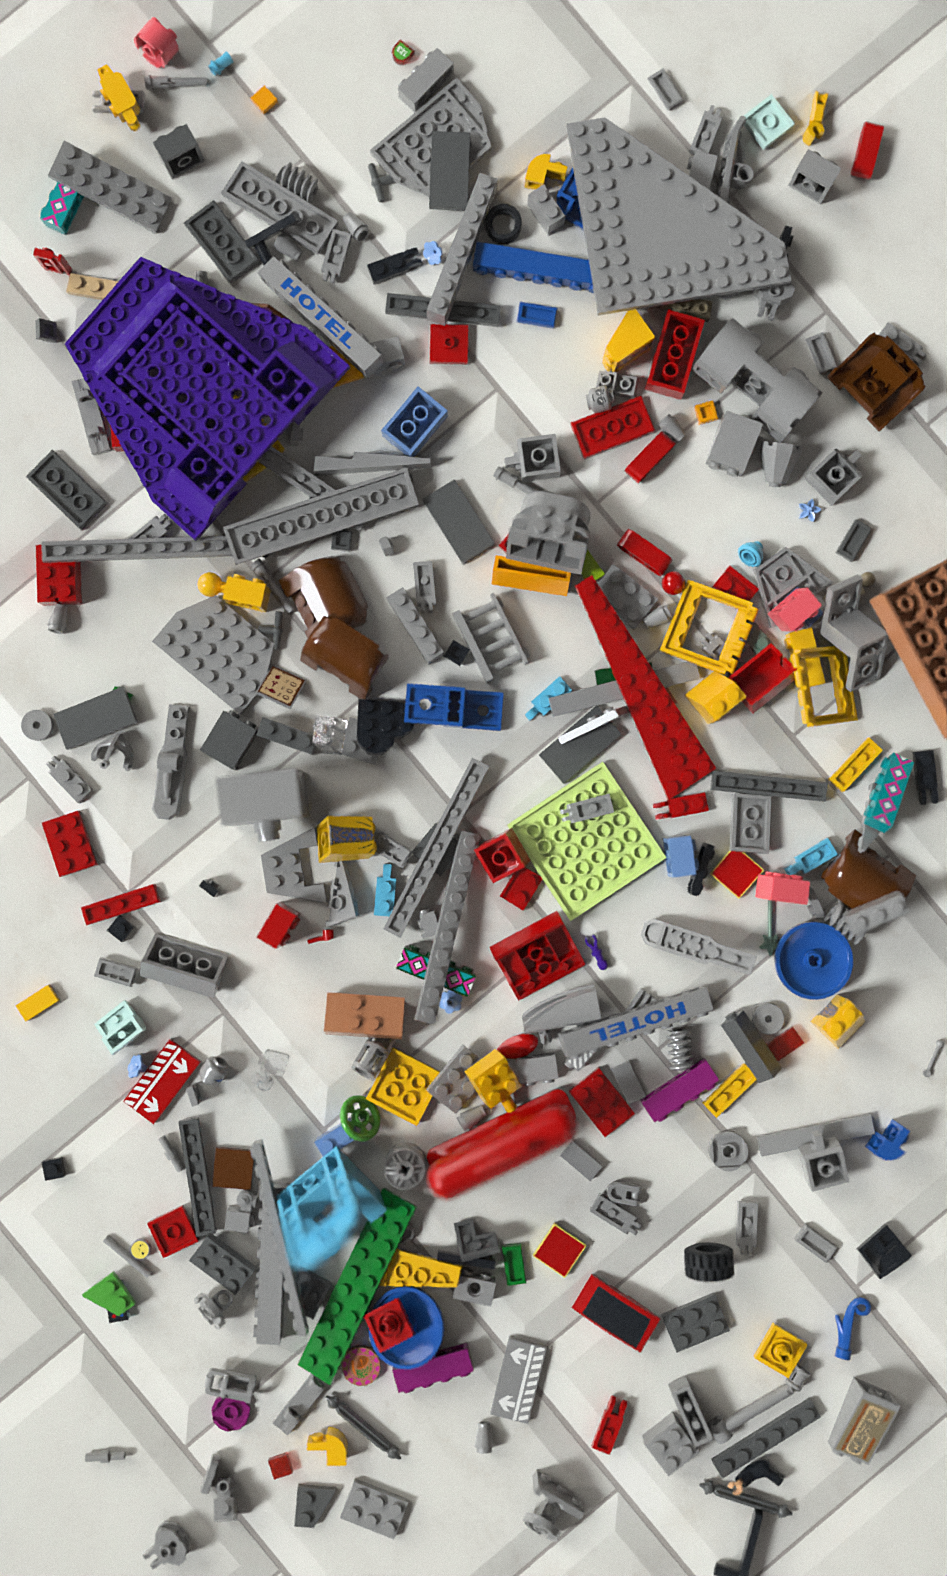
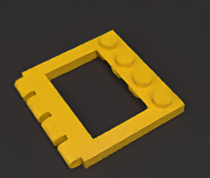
M687 580L661 645L660 652L723 675L726 672L733 674L738 660L733 659L732 656L740 658L746 644L740 641L739 638L743 640L748 639L752 625L746 623V621L754 622L759 609L752 607L753 603ZM702 597L738 609L718 661L682 648Z
M836 646L794 650V654H791L793 668H797V671L794 672L796 686L801 689L797 692L800 707L804 706V710H801L803 724H807V727L857 721L858 717L853 691L850 692L845 688L849 671L847 655ZM828 657L838 712L836 714L815 716L805 659Z

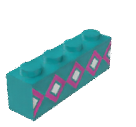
M57 182L55 188L49 193L46 207L44 206L41 210L40 219L45 226L66 235L85 196Z
M894 752L888 758L885 757L880 765L882 771L875 779L876 788L873 789L869 797L871 800L870 805L864 811V816H866L864 824L883 833L893 827L914 765L913 761Z

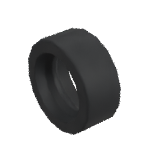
M509 204L494 206L486 217L488 237L498 244L514 242L521 232L522 218L519 211ZM501 214L511 216L515 222L513 231L508 234L496 232L492 226L496 216Z

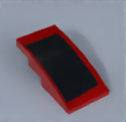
M591 1274L572 1306V1309L640 1353L661 1318L632 1297L626 1296L594 1274Z

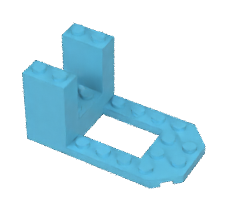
M337 1146L276 1196L290 1261L296 1268L315 1267L320 1262L337 1254L339 1249L349 1239L361 1213L372 1223L386 1211L380 1190ZM331 1202H334L336 1212L329 1218H326L322 1211Z

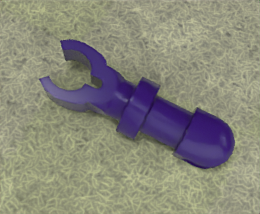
M592 935L595 940L593 944L588 941V937H585V943L592 950L591 954L593 957L595 956L599 969L606 970L608 963L602 955V949L598 947L596 935Z

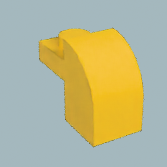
M551 154L538 155L528 166L524 187L536 190L545 184L546 178L565 182L568 166H564L560 162H550Z
M328 1427L327 1434L325 1435L321 1432L309 1435L307 1451L327 1450V1466L347 1465L348 1443L345 1435L339 1429Z

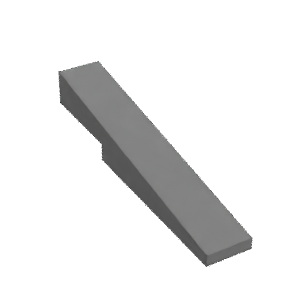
M354 452L353 459L315 456L314 473L316 476L392 471L406 467L407 469L431 468V459Z

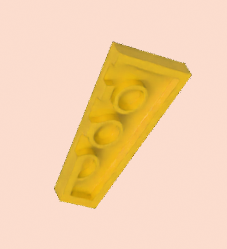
M397 1248L380 1286L458 1287L462 1266Z

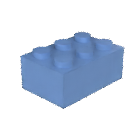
M418 386L382 428V436L404 455L415 457L448 418V410Z

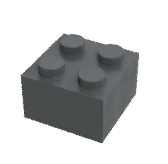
M187 124L177 126L172 132L159 136L153 142L171 179L205 161L199 145Z

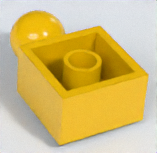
M213 572L204 573L198 580V589L204 596L214 597L219 593H224L223 600L229 605L261 612L267 611L271 590L263 580L253 578L252 581H249L244 576L234 574L233 577L228 576L227 581L223 582Z

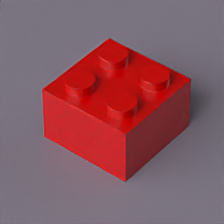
M513 828L483 842L474 849L492 883L524 868L531 861Z
M283 902L276 903L256 938L274 949L283 947L291 937L289 932L296 929L301 921L298 918L301 913Z

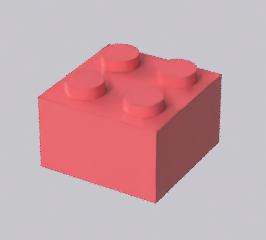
M798 588L773 608L768 615L781 631L796 632L804 626L803 622L807 618L811 619L819 613L818 609L822 605L808 588Z
M765 872V875L758 874L755 897L807 905L810 881H803L802 876L773 872Z

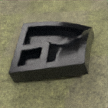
M886 1224L881 1226L856 1248L879 1279L885 1277L912 1257L910 1252Z

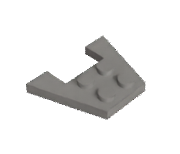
M783 547L753 570L770 628L776 624L769 617L768 613L778 605L777 600L805 579L815 594L820 593L833 583L787 547Z
M315 827L261 855L267 893L327 903L325 884L305 887L301 862V848L318 846Z

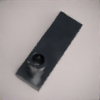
M292 213L245 240L248 248L256 249L263 265H265L272 258L265 241L300 222L301 218L298 213Z
M438 1250L437 1260L495 1270L496 1260L492 1259V1254L465 1262L461 1261L460 1253Z

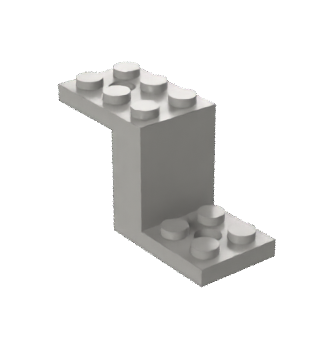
M855 575L827 588L820 631L822 636L851 658L845 687L850 692L880 679L889 637L884 629L858 610L863 578L860 575Z

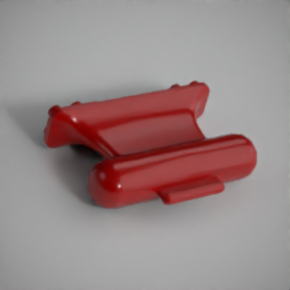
M558 1088L553 1089L518 1106L510 1113L506 1112L432 1147L427 1153V1162L430 1166L427 1180L432 1192L443 1200L455 1199L569 1144L578 1133V1123L575 1110L566 1092Z

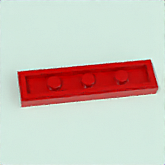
M152 884L83 906L81 910L87 926L161 901L156 885Z

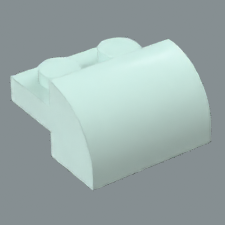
M126 1000L94 1024L103 1037L102 1041L112 1055H115L146 1030L141 1016H137Z

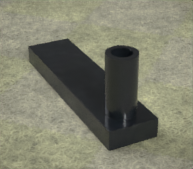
M754 1508L739 1569L736 1570L716 1563L713 1575L748 1576L763 1519L762 1510Z

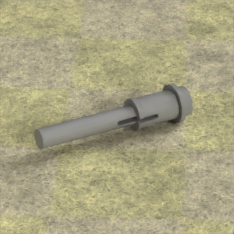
M151 75L145 77V87L150 89V91L152 89H169L171 86L207 85L206 77L168 78V76L151 77Z
M498 466L493 475L496 478L495 480L499 479L512 488L515 486L527 494L537 491L518 480V476L508 472L503 466L502 468Z
M260 558L251 564L253 567L252 571H256L264 583L268 584L289 613L295 610L294 606L273 580L274 576L265 566V561H262Z

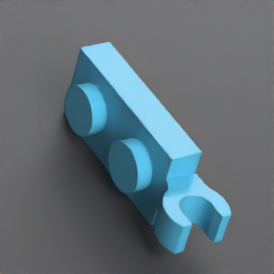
M559 676L531 701L534 707L525 716L529 721L539 712L544 716L551 710L548 698L570 693L572 689Z
M825 838L795 856L796 863L786 867L784 870L788 875H794L800 870L803 874H806L838 854L830 840Z
M384 864L383 877H377L374 915L390 917L394 909L397 878H391L392 864Z

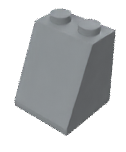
M726 411L719 423L705 464L709 465V468L713 470L721 469L727 471V474L730 476H741L745 471L763 423Z

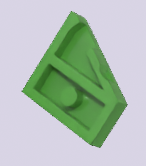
M115 1271L82 1294L84 1298L117 1316H120L136 1303Z

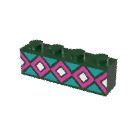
M409 944V947H404L396 969L424 980L431 952L427 951V954L420 952L419 947ZM450 960L444 988L468 997L476 973H473L474 969L464 965L462 968L455 966L456 962Z

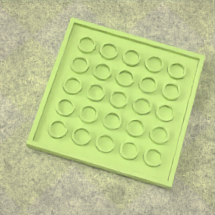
M603 762L507 824L509 829L513 828L531 859V863L570 921L666 858ZM610 794L614 809L613 813L572 824L570 820L562 821V818L569 816L568 813L560 814V810L567 809L566 805Z

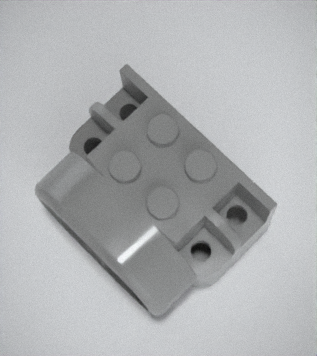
M536 491L528 494L523 500L520 513L515 515L512 527L509 528L506 559L581 575L590 537L588 529L590 521L589 508L582 501L565 495L546 491Z

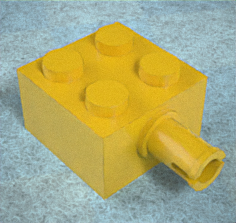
M496 1049L464 1071L481 1100L490 1109L500 1102L507 1113L517 1108L510 1095L522 1085L505 1057Z

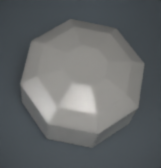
M387 536L379 539L385 556L394 554L392 541Z

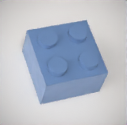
M686 835L663 838L667 875L673 878L696 875V870L699 867L697 858L694 859L693 851H696L695 840L691 839V836Z

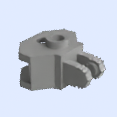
M792 283L753 290V293L759 300L758 305H760L757 317L761 318L766 307L771 309L768 320L773 321L778 307L789 303L795 291Z
M165 1520L156 1531L154 1545L142 1556L146 1560L153 1554H156L157 1558L150 1565L152 1569H155L162 1563L163 1565L170 1563L179 1566L186 1560V1554L189 1553V1537L178 1523Z

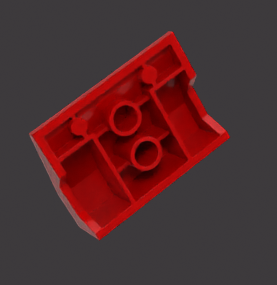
M557 911L489 947L518 1001L586 965Z

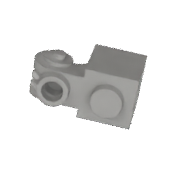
M241 1190L237 1196V1203L241 1207L229 1206L226 1213L224 1230L248 1233L250 1227L254 1226L255 1215H252L253 1208H256L258 1196L253 1195L250 1190Z
M233 1477L218 1478L217 1485L215 1486L217 1499H214V1521L216 1522L237 1521L238 1499L232 1497V1492L236 1487Z

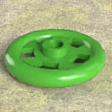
M361 1095L351 1096L343 1103L340 1110V1121L346 1134L356 1141L363 1142L372 1139L380 1128V1114L376 1105ZM359 1103L360 1108L355 1110L353 1104ZM368 1108L372 1115L370 1116L368 1111H366L365 1109ZM348 1113H351V1121H348ZM368 1123L372 1125L370 1131L365 1128ZM354 1126L360 1128V1133L354 1130Z

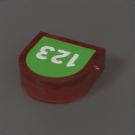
M401 39L392 49V58L399 65L407 64L415 55V51Z

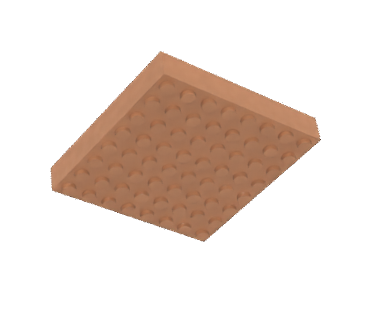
M947 559L870 600L944 739L947 738Z

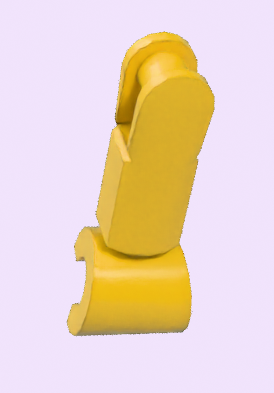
M816 91L814 94L809 125L803 134V142L808 146L811 145L814 138L820 139L824 134L822 122L828 93L824 95Z

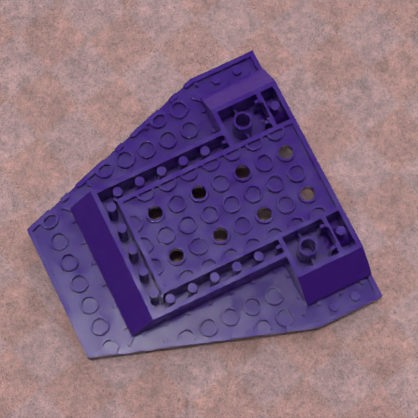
M140 257L65 342V346L81 371L85 382H87L100 409L111 425L120 445L136 470L143 486L146 488L150 499L195 541L200 538L247 485L242 478L294 421L299 426L350 368L344 360L307 327L298 325L286 318L282 319L270 311L239 300L235 296L225 294L216 288L190 277H185L174 270L171 271L143 257ZM178 339L185 340V344L181 348H177L175 345ZM206 365H213L214 369L211 373H204ZM153 368L159 369V374L156 377H150V371ZM236 390L242 391V397L238 400L233 399V393ZM181 394H187L188 398L185 403L178 402V397ZM264 416L271 417V422L267 426L261 424ZM209 420H216V426L213 429L207 428ZM244 446L245 452L242 455H236V447Z

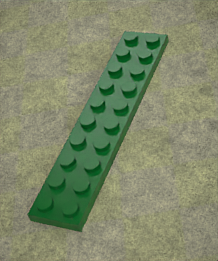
M383 1188L381 1191L386 1211L372 1223L367 1220L297 1364L329 1385L333 1383L364 1319V1315H366L418 1207L387 1188Z

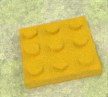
M393 1047L366 1100L417 1126L432 1098V1095L426 1089L440 1071Z

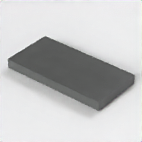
M432 131L429 209L465 211L468 203L470 132Z
M214 200L184 222L186 228L230 285L260 263L259 258L251 248L247 247L245 240Z
M53 450L26 476L81 531L108 504Z
M455 479L422 499L462 565L495 545Z
M125 687L117 688L53 714L66 750L138 723Z
M595 706L562 735L587 724L588 718L595 715L599 718L604 713L598 706ZM610 721L564 744H561L559 739H556L539 756L564 784L618 738L621 733Z

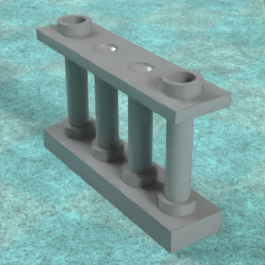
M494 593L490 594L491 602L467 614H461L460 610L453 612V617L486 683L494 680L493 675H495L496 671L520 659L525 665L528 663L527 658H529L526 648H521L501 608L504 605L500 596L496 597ZM496 608L500 619L476 631L469 630L467 624L470 623V620ZM503 625L505 626L509 636L484 648H478L475 641L479 637ZM513 642L517 653L493 665L486 664L484 660L487 657L486 655Z

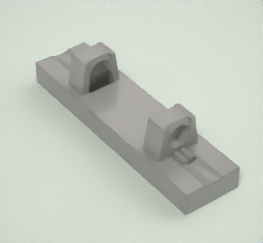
M84 378L72 381L92 455L95 456L112 451L100 407L87 382H85ZM86 398H90V399H91V400L82 402L83 399H86Z
M310 1373L274 1419L273 1424L288 1436L328 1384ZM291 1408H292L293 1410H295V1411L298 1413V1415H296L295 1413H293V1412L291 1411Z

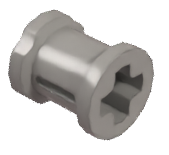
M797 1364L791 1376L785 1381L795 1390L801 1391V1385L806 1377L810 1376V1373Z

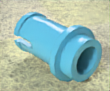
M226 51L215 61L211 60L208 67L214 76L217 74L221 75V71L232 64L233 59Z

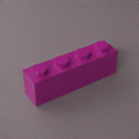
M702 1058L690 1066V1069L682 1071L647 1094L640 1101L654 1123L656 1121L661 1122L673 1110L676 1112L682 1109L684 1103L688 1100L693 1101L697 1099L705 1089L710 1090L714 1088L719 1079L708 1062Z
M465 1342L439 1350L429 1362L414 1369H398L393 1367L392 1372L398 1393H410L418 1387L428 1388L439 1381L444 1383L450 1381L453 1377H466L471 1372H474V1364L468 1343Z

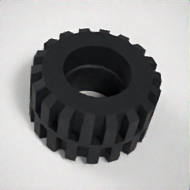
M697 1243L684 1249L685 1275L688 1278L699 1282H721L734 1276V1256L731 1247L719 1243Z

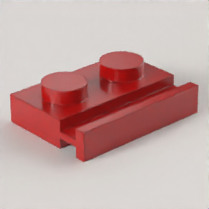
M46 247L34 249L33 256L44 270L59 274L65 272L70 276L72 268L62 254L56 256L53 250Z
M730 565L711 587L750 601L759 590L758 587Z
M524 867L513 873L501 892L500 897L523 911L543 879Z

